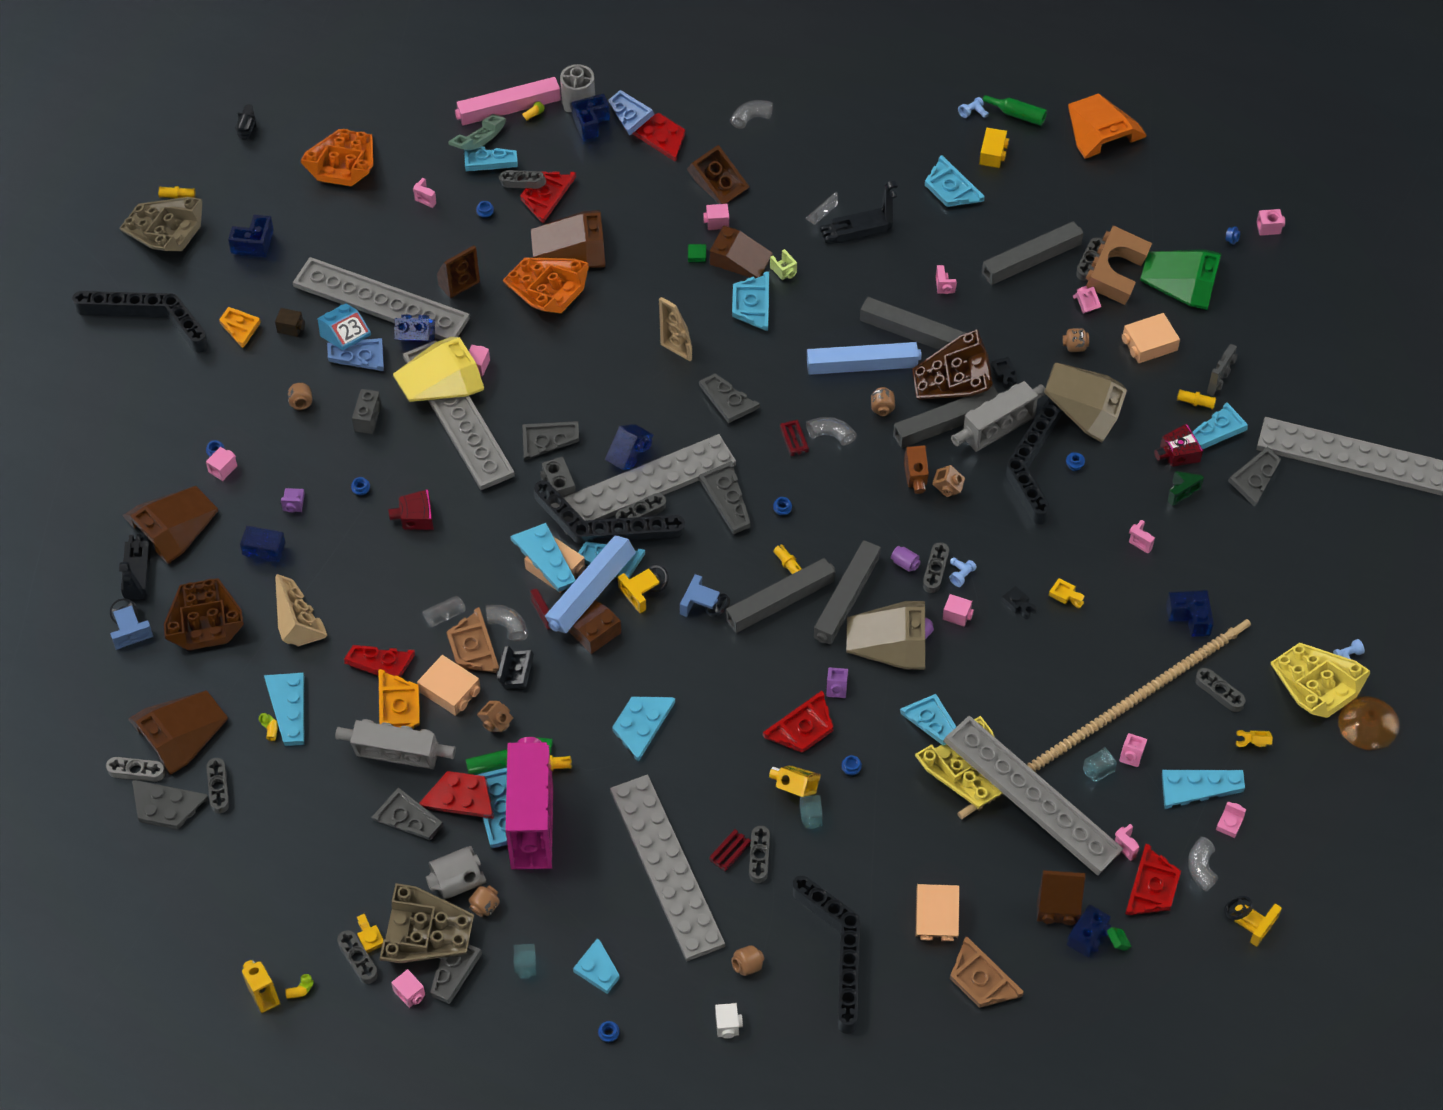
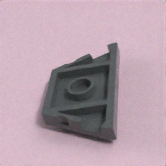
M137 780L132 782L139 822L178 830L185 823L186 819L191 818L196 813L195 809L203 802L206 803L209 799L208 795Z

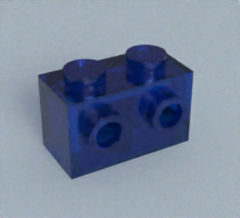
M401 315V318H395L394 340L435 341L436 320L429 319V315H418V318H412V315Z
M246 526L240 547L242 555L249 558L256 557L267 561H280L286 541L283 532Z
M1089 904L1069 934L1067 945L1089 957L1092 951L1096 952L1101 944V937L1103 935L1106 937L1108 934L1107 930L1112 927L1109 925L1111 916Z

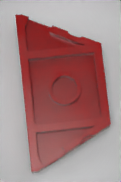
M657 113L632 134L675 162L685 137V129L662 114Z
M542 172L545 176L546 184L538 189L525 188L520 195L521 201L544 223L575 180L576 172H570V175H560V172Z
M820 691L765 730L763 737L803 753L833 732V724L825 702L824 692Z
M447 771L419 803L422 807L429 810L494 818L491 797L488 792V782L485 776Z
M1145 844L1125 915L1171 909L1181 871L1176 866L1170 864L1165 857L1159 856L1151 850L1149 844Z

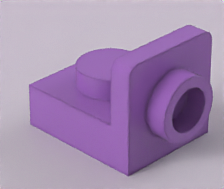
M285 488L284 497L281 498L283 511L291 513L302 512L305 495L304 489Z
M828 668L827 697L846 698L848 669Z

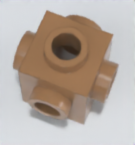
M949 465L937 469L932 485L943 495L949 497L961 493L965 477Z
M489 701L477 714L483 721V726L490 732L505 731L513 719L508 707L500 701Z

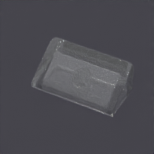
M835 192L824 200L806 217V220L814 225L817 224L837 206L838 193Z
M456 595L422 611V614L430 627H433L464 612L465 604Z

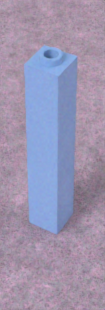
M917 342L807 349L808 375L914 368L918 365V360H921V349H917Z
M615 535L548 611L545 617L553 631L567 633L636 552L629 539Z

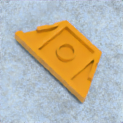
M379 669V724L386 722L400 728L401 726H409L411 728L419 726V685L411 681L407 682L399 676L385 673L384 670Z

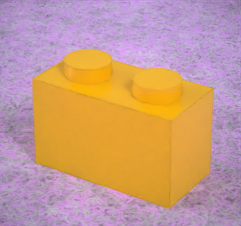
M986 128L979 165L1000 168L1001 161L1004 162L1006 157L1004 148L1008 149L1009 138H1006L1007 131Z

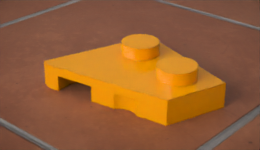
M228 307L219 319L224 329L243 348L261 323L260 318Z

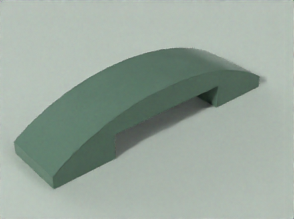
M492 114L482 120V127L467 137L459 134L448 141V144L463 150L477 149L488 143L499 133L506 123V118Z

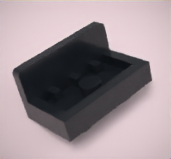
M510 646L504 647L500 667L497 671V679L505 689L526 688L534 657L531 650L513 651Z

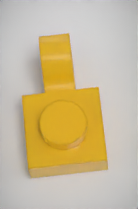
M1058 578L1049 591L1050 597L1064 604L1069 600L1077 608L1082 607L1084 604L1082 600L1085 598L1083 594L1075 592L1076 586Z
M1236 731L1237 736L1244 737L1243 741H1236L1238 747H1244L1249 742L1258 747H1265L1267 744L1272 745L1273 737L1270 731Z
M365 914L358 916V924L362 931L357 933L366 952L370 953L381 948L383 938L377 925L370 927Z

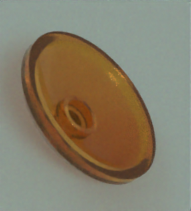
M1362 696L1355 698L1341 709L1339 728L1343 736L1353 745L1366 750H1378L1387 747L1395 740L1399 731V719L1393 708L1386 702L1375 697Z

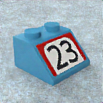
M347 303L317 318L320 337L341 350L371 335V331L358 310Z

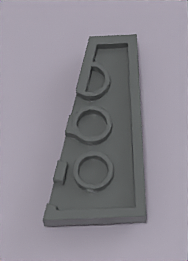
M730 461L700 474L699 481L733 535L750 528V520L745 503L743 502L741 489L738 485L733 462Z

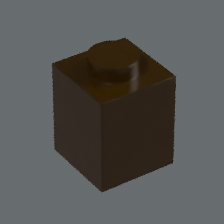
M280 308L275 320L277 333L298 337L300 331L305 326L302 312Z

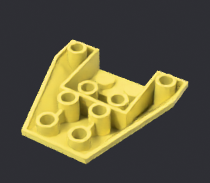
M449 337L435 342L393 373V377L409 402L466 397L484 390L477 364L460 337Z
M1300 642L1271 662L1272 668L1296 703L1310 714L1325 718L1330 717L1357 698L1370 675V670L1357 661Z
M981 716L974 719L994 736L993 731ZM947 744L944 746L940 745L937 748L930 745L915 754L928 773L977 808L1003 794Z

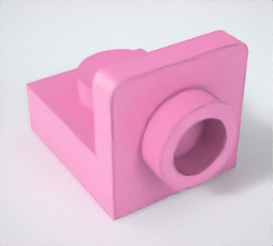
M422 178L413 188L415 201L433 208L436 205L435 191L427 188L426 179Z
M937 265V294L955 293L956 279H948V273H945L944 265Z
M1081 287L1073 295L1074 299H1078L1083 314L1101 307L1094 287Z
M1140 520L1129 531V534H1131L1129 543L1149 553L1153 548L1155 538L1148 532L1143 531L1145 521Z
M1128 733L1119 761L1138 767L1147 739Z
M1227 802L1216 830L1235 838L1244 819L1246 809L1237 803Z
M1131 824L1125 828L1121 827L1115 833V842L1123 848L1122 853L1130 861L1137 857L1139 850L1137 842L1130 837L1133 830Z

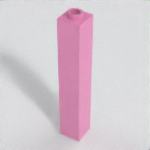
M551 77L456 102L457 109L455 110L457 120L460 119L462 126L482 121L492 114L502 116L532 108L537 101H540L543 105L561 100L560 87L556 78Z

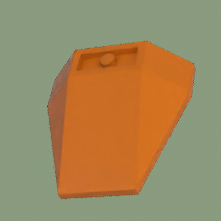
M1099 93L1068 104L1076 146L1084 159L1100 154L1101 145L1123 136H1127L1130 142H1134L1147 136L1138 122Z
M338 129L307 150L301 158V164L318 181L353 186L368 175L373 167L372 134Z
M524 258L503 279V282L531 307L546 312L562 313L584 290L589 264L577 259Z

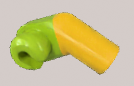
M537 101L532 108L522 114L526 121L534 116L543 113L545 107L540 101Z
M262 713L258 720L267 729L266 739L275 741L278 722L271 715Z
M302 975L301 982L297 987L285 989L286 999L306 996L314 982L311 975Z

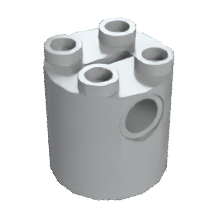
M581 64L566 67L560 75L564 110L566 112L588 114L596 103L594 73L589 67Z
M472 846L462 848L429 862L431 872L426 876L427 884L431 892L438 890L443 900L486 883L485 876L479 869V866H481L477 854L474 853Z

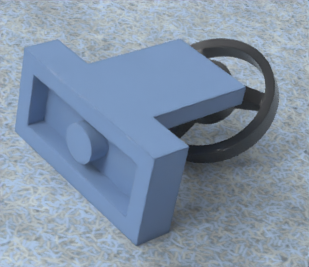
M695 574L680 602V615L687 617L693 604L697 603L706 607V613L710 617H717L729 607L730 598L726 594H720L719 591L702 586V576ZM727 598L726 604L722 609L719 610V608L723 604V601ZM713 608L716 612L709 613V609Z
M122 598L116 600L111 605L110 617L119 627L118 631L110 633L116 650L153 637L148 620L138 623L136 618L137 607L131 600ZM125 600L130 602L126 607L122 606L119 609H113V606L119 601Z

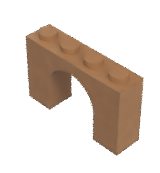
M1112 226L1110 232L1106 231L1102 239L1105 243H1101L1098 248L1097 254H1100L1099 257L1095 256L1091 264L1094 268L1089 270L1085 278L1088 280L1086 286L1087 288L1094 287L1097 293L1125 305L1136 282L1116 273L1110 267L1108 259L1111 257H1121L1142 266L1152 243L1116 226Z

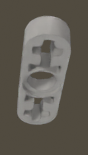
M113 757L106 763L108 774L114 778L158 782L165 776L164 767L158 761ZM133 766L141 767V770L137 773L130 772Z

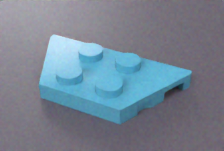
M942 155L939 157L936 166L931 170V174L925 180V186L946 207L983 202L985 198Z
M764 272L763 276L756 279L753 276L745 281L733 284L732 317L768 331L769 272Z
M630 698L612 729L615 735L622 740L623 745L632 752L635 760L639 761L675 704V698Z

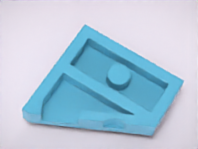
M599 939L595 940L573 968L574 973L606 994L609 993L620 979L618 971Z

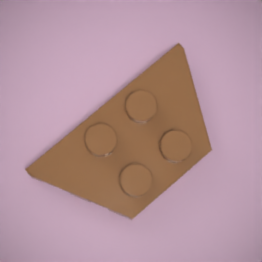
M478 607L467 619L463 618L459 621L458 625L453 626L447 631L449 644L455 663L462 668L497 673L499 670L497 659L480 607Z
M968 937L964 939L950 979L979 1008L1023 996L1024 991Z

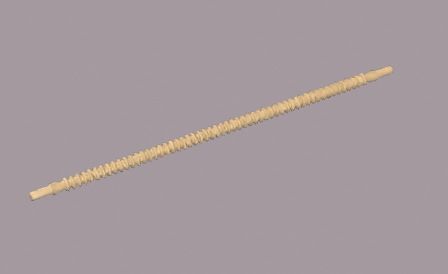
M1246 619L1236 627L1229 628L1225 634H1220V637L1217 636L1215 639H1212L1207 645H1203V648H1199L1194 654H1190V657L1187 656L1181 662H1178L1177 665H1173V669L1169 668L1164 674H1160V677L1151 680V683L1148 682L1147 686L1144 685L1142 689L1139 688L1138 692L1134 691V695L1130 694L1129 697L1125 698V701L1121 700L1116 706H1112V709H1108L1107 712H1103V715H1099V718L1090 721V724L1081 727V730L1078 729L1076 733H1072V736L1069 735L1068 739H1063V742L1060 741L1059 745H1054V748L1051 747L1050 751L1047 750L1045 754H1041V757L1038 756L1036 760L1033 759L1032 763L1029 762L1027 766L1036 773V770H1040L1041 767H1045V764H1049L1050 761H1054V758H1058L1059 755H1063V752H1067V748L1072 749V746H1076V743L1085 740V737L1094 734V731L1097 732L1099 728H1103V725L1106 726L1107 722H1112V719L1115 720L1116 716L1120 717L1121 713H1125V710L1129 711V707L1133 708L1138 702H1142L1147 696H1151V693H1155L1160 687H1164V684L1167 685L1169 681H1173V678L1176 679L1177 675L1181 676L1190 667H1194V664H1198L1199 661H1203V658H1207V655L1210 656L1216 650H1219L1220 647H1224V644H1228L1229 640L1237 638L1239 633L1251 626V622ZM970 804L959 811L958 816L960 819H964L974 811L981 810L982 807L977 808Z

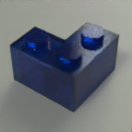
M604 93L571 102L572 117L582 140L598 137V123L610 120L609 104Z
M253 215L250 228L232 226L228 238L231 254L266 257L274 232L271 216Z
M636 424L619 426L605 460L622 470L631 469L636 464L638 452L647 451L651 447L654 434Z
M1208 590L1169 592L1166 602L1168 620H1188L1191 637L1210 636L1214 622Z

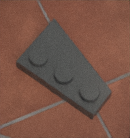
M1230 344L1222 359L1217 363L1216 369H1213L1207 394L1214 396L1217 390H1221L1224 383L1223 378L1228 377L1231 370L1230 365H1234L1237 360L1238 354H1235L1237 346Z
M717 374L699 381V386L728 423L760 408V403L750 400L745 393L735 390L730 383Z
M578 421L522 424L524 461L579 441Z
M1267 446L1234 473L1228 482L1255 507L1281 459Z
M399 787L371 817L373 821L431 840L444 826L443 822Z
M469 944L467 954L441 957L430 992L432 997L450 1004L483 954L481 949Z

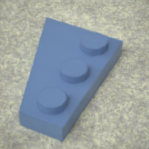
M619 90L608 100L629 136L655 115L651 108L622 90Z
M382 338L361 340L344 350H341L332 343H327L329 362L384 371Z

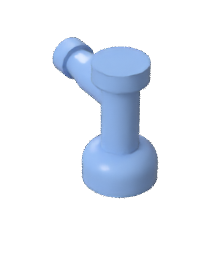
M980 97L975 98L974 102L968 105L962 104L958 107V112L963 118L970 116L973 109L980 113L983 118L989 115L982 107L984 102Z
M953 557L950 560V564L956 566L961 571L953 572L949 579L952 584L961 587L965 582L964 577L977 568L976 564L971 560L963 563Z
M1356 639L1351 643V646L1341 650L1336 649L1333 651V654L1351 659L1350 654L1361 655L1364 654L1365 649L1362 642Z

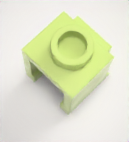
M784 249L782 250V260L777 262L774 256L770 257V269L781 280L791 279L797 273V262Z

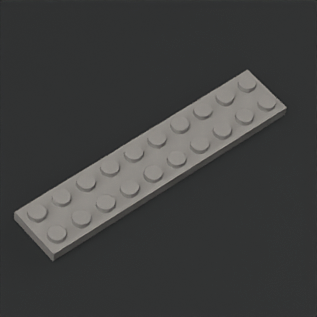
M309 257L293 281V287L342 305L347 303L356 310L440 340L458 337L470 319L469 313Z
M435 340L403 353L405 362H410L437 341ZM470 396L428 400L480 490L515 476L514 470Z
M1269 417L1264 418L1256 450L1263 451L1268 446L1276 455L1441 496L1443 494V460Z
M720 434L563 498L584 520L607 519L616 515L620 509L652 494L660 493L665 495L699 481L700 474L730 461L735 466L736 460ZM558 503L551 504L554 508L560 506ZM569 516L563 518L565 521L572 520Z
M968 716L945 737L943 742L1096 875H1099L1122 852L1123 848L971 716Z
M648 774L611 787L610 792L686 962L724 948L725 942Z

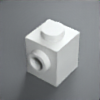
M737 1003L715 1005L717 1036L733 1038L739 1035V1028L743 1027L742 1014L738 1015Z

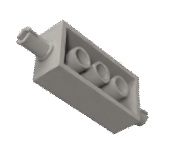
M1023 381L1013 385L1006 392L999 393L994 399L984 402L975 410H970L965 415L963 430L951 436L953 444L959 446L966 441L977 452L1035 418L1037 400L1046 395L1044 393L1045 387L1040 384L1032 389Z
M368 719L356 720L354 729L337 727L335 734L337 740L350 741L356 756L434 769L437 756L454 759L456 752L455 746L438 744L435 734L430 730L421 729V731L413 730L409 726L394 727L386 722L376 724Z

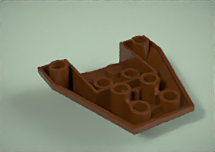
M600 210L582 211L531 229L533 258L577 259L587 262L589 268L606 267Z
M978 330L960 335L912 368L918 400L973 396L989 390L993 385L988 354Z
M193 486L139 504L125 513L123 517L134 529L139 527L154 543L156 553L168 564L186 551L219 510L197 486Z
M219 578L182 584L178 588L164 622L165 639L187 650L226 644L244 625L242 609Z
M205 690L144 708L128 719L139 734L142 733L155 749L160 762L171 775L186 766L228 720V717L209 692Z

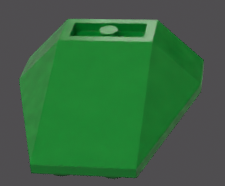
M1209 250L1149 251L1140 281L1189 306L1208 310L1222 253Z

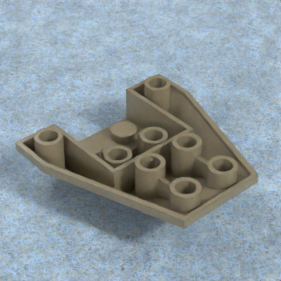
M183 197L140 203L134 208L128 218L125 219L120 230L151 249L183 251L201 227L202 200L199 198Z
M1055 363L1044 393L1087 435L1102 443L1118 419L1127 389L1122 383L1108 375Z
M904 601L847 617L846 652L902 669L925 670V601Z
M395 883L392 911L386 939L383 940L380 960L406 963L467 954L474 914L416 886Z

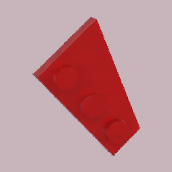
M353 645L344 658V664L378 676V670L382 669L385 673L401 677L415 656V650L402 652L397 651L396 648L378 650L377 647Z

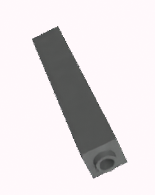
M1074 221L984 261L982 274L991 285L1081 245L1083 230Z
M867 297L860 309V321L940 350L960 335L966 334L963 331Z
M991 387L989 390L979 394L964 397L894 424L893 436L899 446L904 448L964 425L967 412L975 410L984 402L994 399L999 392L997 393L995 388Z
M865 540L862 541L814 627V638L819 642L832 645L880 558V546Z
M823 558L727 608L726 620L733 630L738 633L833 583L836 573L835 568Z

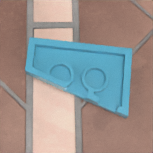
M484 146L473 150H464L466 171L518 167L516 150L500 148L486 150Z

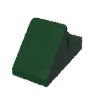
M1176 471L1173 477L1175 485L1169 491L1168 502L1173 506L1200 490L1204 477L1202 475Z

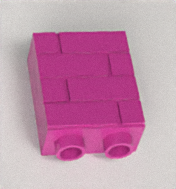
M524 737L519 739L517 743H508L506 838L511 869H552L553 779L549 745H547V742H542L535 737Z

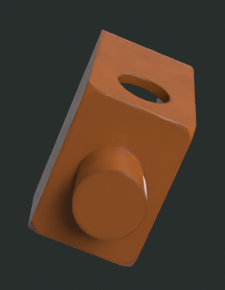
M925 445L906 447L904 467L908 487H914V493L916 494L924 493L929 476Z

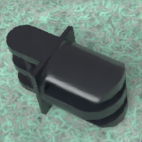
M251 104L245 105L242 113L238 112V121L235 129L238 137L242 140L250 136L253 127H257Z

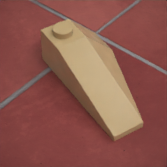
M661 297L659 299L661 345L691 361L692 345L688 327L677 306Z
M277 574L275 577L278 629L282 640L287 644L301 646L326 638L327 633L320 618L314 617L312 614L314 609L303 601L304 595L294 580Z

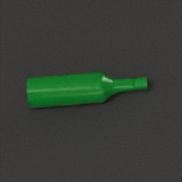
M987 95L983 97V102L999 107L1006 115L1042 126L1045 121L1046 109L1013 98L997 99Z
M507 749L465 759L468 774L478 775L507 768Z

